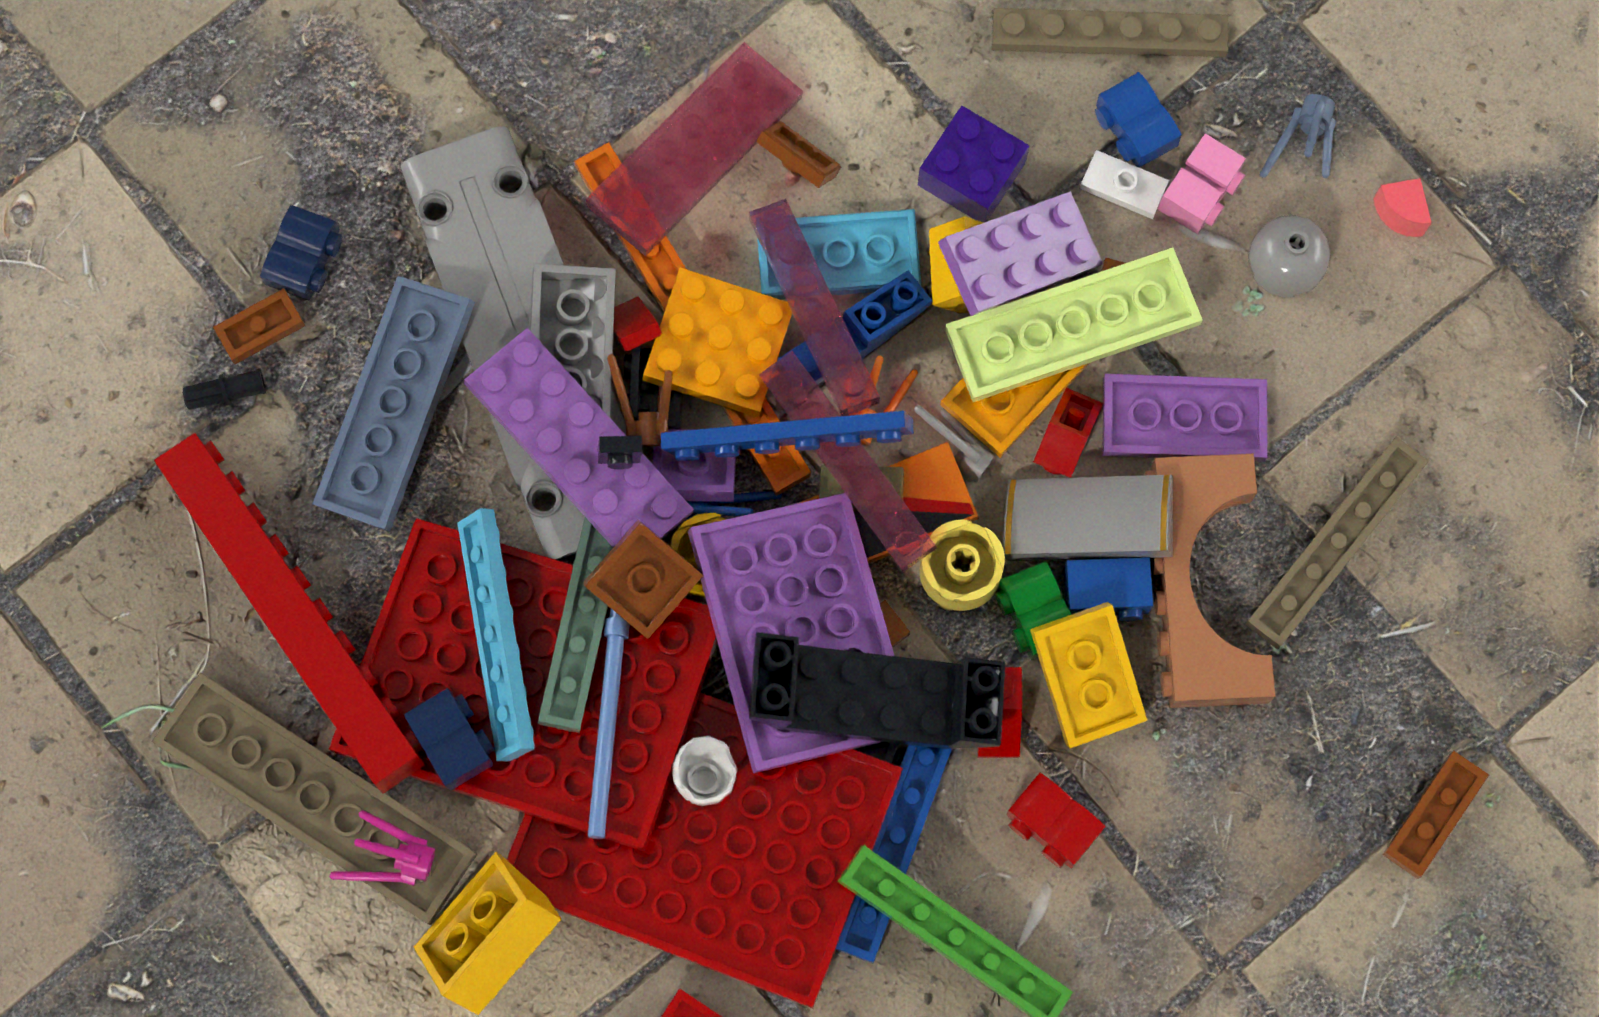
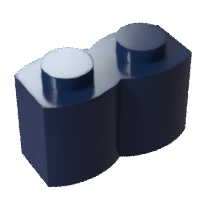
M290 205L281 222L276 240L264 262L260 274L263 283L278 290L284 288L287 293L310 301L314 292L320 293L327 277V271L323 270L324 265L330 256L335 257L342 243V235L339 234L340 229L336 221Z
M447 688L404 714L437 774L449 791L494 765L489 754L494 752L495 749L483 729L475 733L468 719L474 716V713L462 693L454 697Z

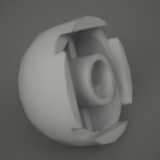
M1297 215L1279 216L1267 222L1255 235L1248 253V262L1254 272L1253 277L1255 281L1270 294L1284 298L1294 297L1296 294L1308 293L1314 290L1327 272L1331 256L1329 241L1318 225L1304 217Z

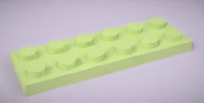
M1172 247L979 314L945 324V331L972 402H976L1199 326L1203 319L1175 250Z

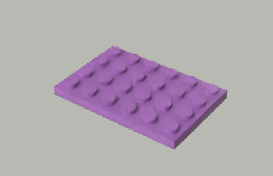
M848 492L691 527L688 530V535L697 568L703 574L701 583L753 774L880 742L783 731L749 719L754 644L757 632L799 637L798 645L894 656Z

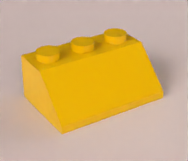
M495 852L413 948L441 995L479 1015L488 1003L496 997L514 973L523 966L541 942L550 935L554 927L561 921V917L544 893L502 855Z

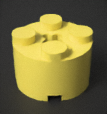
M964 519L953 520L939 526L927 540L921 556L919 571L924 590L934 602L945 610L967 611L982 606L995 594L1003 575L1005 554L1002 544L991 530L972 523V521ZM960 559L962 564L970 563L968 572H962L960 568L954 569L955 561Z

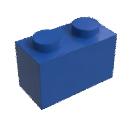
M1150 557L1067 560L1063 569L1065 603L1071 615L1105 602L1113 605L1115 615H1118L1119 621H1138L1143 619V614H1149L1153 607Z

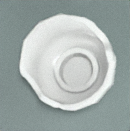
M711 736L692 738L679 749L673 763L672 774L674 783L685 800H689L692 804L706 806L719 803L732 792L736 780L737 766L730 754L729 746L725 742Z

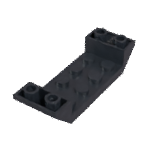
M760 632L755 634L749 719L783 731L943 749L999 747L1001 745L1005 662L964 657L957 663L804 646L798 645L799 637Z

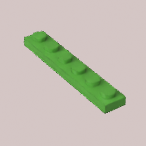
M865 845L860 846L837 881L1030 1017H1058L1073 991Z

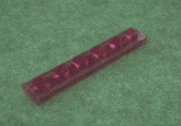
M783 199L750 211L749 221L840 416H848L880 404V396L787 200Z
M793 351L759 374L792 421L840 416ZM836 441L820 443V448L814 450L902 572H905L937 549L935 543L862 444L852 447L836 446Z

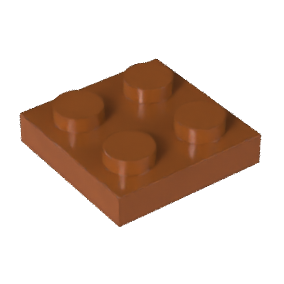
M638 519L585 579L583 584L648 639L698 583L703 574Z

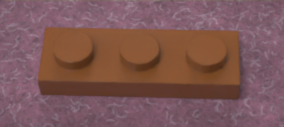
M1452 751L1382 855L1415 878H1421L1489 774L1457 752Z

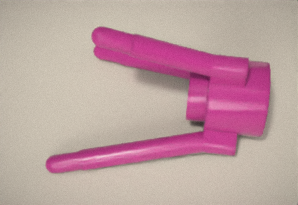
M362 810L359 812L360 818L409 845L401 843L399 849L357 838L354 841L355 846L395 858L394 868L401 870V872L333 871L330 873L332 880L402 882L415 886L417 879L427 880L436 849L427 846L428 840L414 837L381 818Z

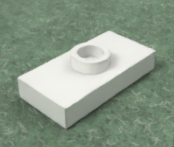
M1096 150L1081 182L1080 189L1153 219L1169 180Z

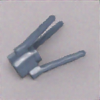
M1310 94L1305 97L1302 108L1294 109L1291 121L1260 171V177L1265 178L1299 124H1301V130L1308 134L1304 151L1306 157L1312 155L1317 136L1324 133L1322 177H1329L1333 131L1336 120L1332 118L1335 110V103L1332 99L1319 94Z

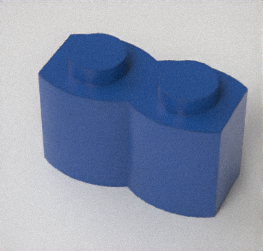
M1140 72L1098 95L1097 109H1095L1097 120L1105 130L1110 129L1117 136L1116 146L1125 161L1131 160L1136 167L1140 168L1179 145L1181 132L1164 106L1160 104L1154 90Z

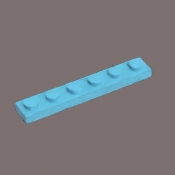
M480 508L457 524L497 761H512L535 749L533 741L534 732L529 718L526 700L527 691L522 677L519 659L520 650L515 636L513 609L510 605L506 583V569L503 565L499 542L500 533L496 524L494 509Z

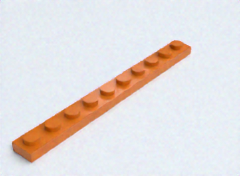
M608 142L575 160V167L663 312H665L679 268L686 269ZM766 398L764 399L759 418L721 406L733 426L780 422ZM795 445L780 446V452L773 454H757L755 449H748L776 496L811 477V471L799 451L795 449Z

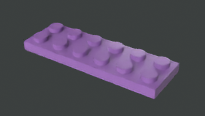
M528 328L464 379L466 387L612 547L620 541L638 519L663 539L693 513L694 509L643 453L640 463H633V467L628 469H610L608 464H598L597 447L599 436L626 435Z

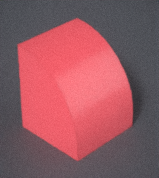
M1421 178L1381 185L1373 198L1376 211L1381 220L1390 229L1399 234L1421 237L1432 223Z

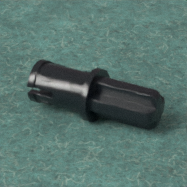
M260 368L255 371L225 377L224 374H219V379L184 387L183 399L189 410L223 402L228 406L232 404V400L265 394L266 386Z

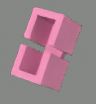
M1205 133L1187 159L1185 169H1180L1162 196L1158 210L1196 234H1199L1205 223L1212 227L1225 207L1219 203L1220 200H1222L1226 192L1234 195L1245 178V174L1240 171L1246 158Z

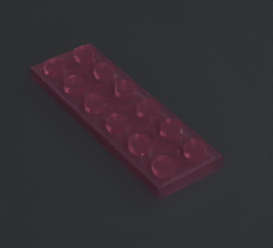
M744 42L586 198L585 205L646 256L757 144L756 141L761 132L779 122L800 101L803 91Z

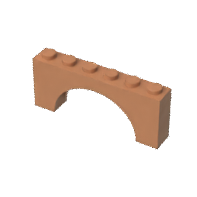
M1254 453L1155 458L1150 471H1145V475L1173 476V557L1151 558L1152 574L1159 575L1160 591L1154 592V609L1156 615H1162L1163 631H1158L1157 647L1159 656H1165L1167 671L1161 672L1160 676L1162 697H1169V708L1269 704L1275 697L1272 655L1246 652L1222 639L1203 618L1194 599L1190 581L1191 552L1200 529L1207 521L1221 511L1232 506L1251 503L1256 496L1257 485Z

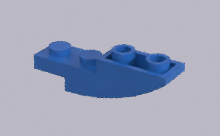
M908 270L845 310L842 318L779 357L776 366L798 395L801 396L828 378L831 381L869 355L932 304V300Z

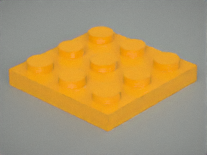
M680 267L660 324L662 334L655 338L642 380L663 387L665 372L671 370L673 372L671 390L759 418L795 304Z

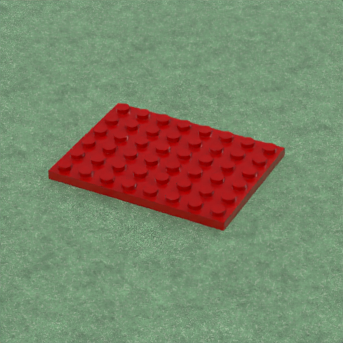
M416 518L361 664L365 662L379 682L372 687L378 697L381 699L387 695L401 714L395 721L402 732L409 728L411 729L404 716L405 713L448 688L454 697L462 693L474 713V716L468 719L475 733L483 729L494 747L459 531ZM500 543L503 565L506 569L508 595L513 609L515 636L520 650L519 659L522 677L527 691L526 700L529 718L534 732L533 741L535 749L512 761H497L495 751L490 753L489 756L494 765L454 788L453 791L588 833L607 638L603 636L604 625L580 733L539 725L538 719L574 565ZM683 598L648 639L630 625L629 638L624 640L604 839L646 851L672 776L674 760L679 749L682 747L717 645V638L708 605ZM609 606L607 607L605 619L610 617ZM336 729L329 750L357 760ZM424 749L420 751L418 755L425 765L408 777L448 789L440 779Z
M700 693L682 746L692 738L711 736L725 742L729 746L730 754L737 766L736 780L732 792L719 803L700 806L685 800L679 793L672 774L646 851L607 839L587 837L588 833L528 814L524 815L506 860L546 895L555 910L813 1009L856 894L837 881L860 846L865 845L873 851L903 768L850 749L753 774L735 705Z

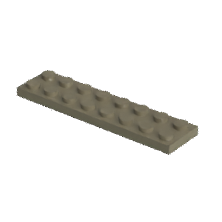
M201 672L152 740V743L346 871L401 872V870L394 868L395 858L355 846L354 841L357 838L399 849L401 843L409 845L360 818L359 812L362 810L381 818L414 837L428 840L427 846L433 847L436 850L426 881L417 879L415 886L402 882H363L429 926L477 856L474 851L385 793L383 794L378 788Z

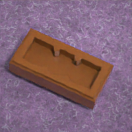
M782 121L763 130L756 141L780 159L786 169L800 174L818 188L836 178L841 169L839 163Z

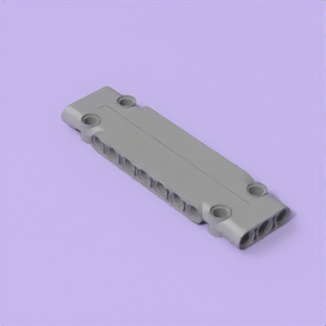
M503 126L494 127L415 155L404 161L400 167L427 238L425 242L443 290L469 298L475 302L462 337L474 371L526 328L530 330L534 263L564 265L538 199H535L510 131L507 127ZM511 182H517L522 185L514 193L503 191L505 185ZM436 209L446 211L444 217L439 220L428 219V215ZM611 389L610 419L626 435V425ZM490 413L518 491L521 490L545 557L565 563L575 561L585 516ZM542 496H552L556 499L555 505L548 511L537 510L535 503Z

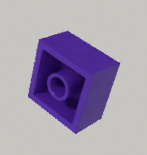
M961 105L919 168L917 186L969 217L985 223L989 220L1024 167L1030 145Z

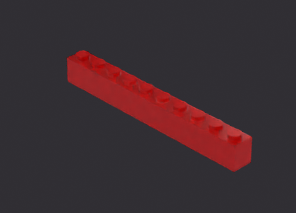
M193 433L154 459V462L369 778L383 794L425 765L418 755L423 750V747L410 728L402 732L395 721L401 714L387 695L381 699L378 697L372 687L379 682L365 662L357 666L349 654L356 649L341 629L335 634L327 622L334 617L320 597L314 601L309 597L305 590L312 585L298 565L292 569L289 568L283 558L290 553L276 534L271 537L267 536L262 526L268 522L254 502L248 506L245 504L240 495L246 492L239 479L233 471L225 475L218 465L225 459L214 443L210 440L204 444L198 435Z

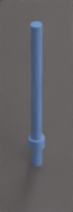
M611 608L610 617L605 619L603 636L607 638L587 836L594 839L605 838L624 640L629 638L630 624Z

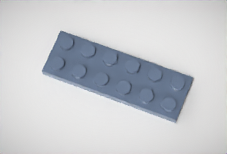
M397 276L312 503L313 505L374 527L391 531L472 313L474 301Z

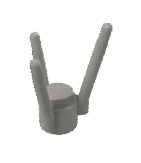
M919 405L915 406L914 411L924 421L959 448L955 455V460L964 482L969 477L977 483L995 458L994 455L988 452L989 448L979 442L944 408L941 410V415L966 442ZM904 448L899 450V454L905 458L919 454Z

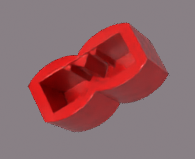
M1042 773L1035 777L1007 812V816L1012 820L1008 824L1009 827L1024 840L1028 841L1033 837L1045 847L1041 853L1058 868L1065 864L1072 869L1106 827L1091 812L1073 800L1064 790Z

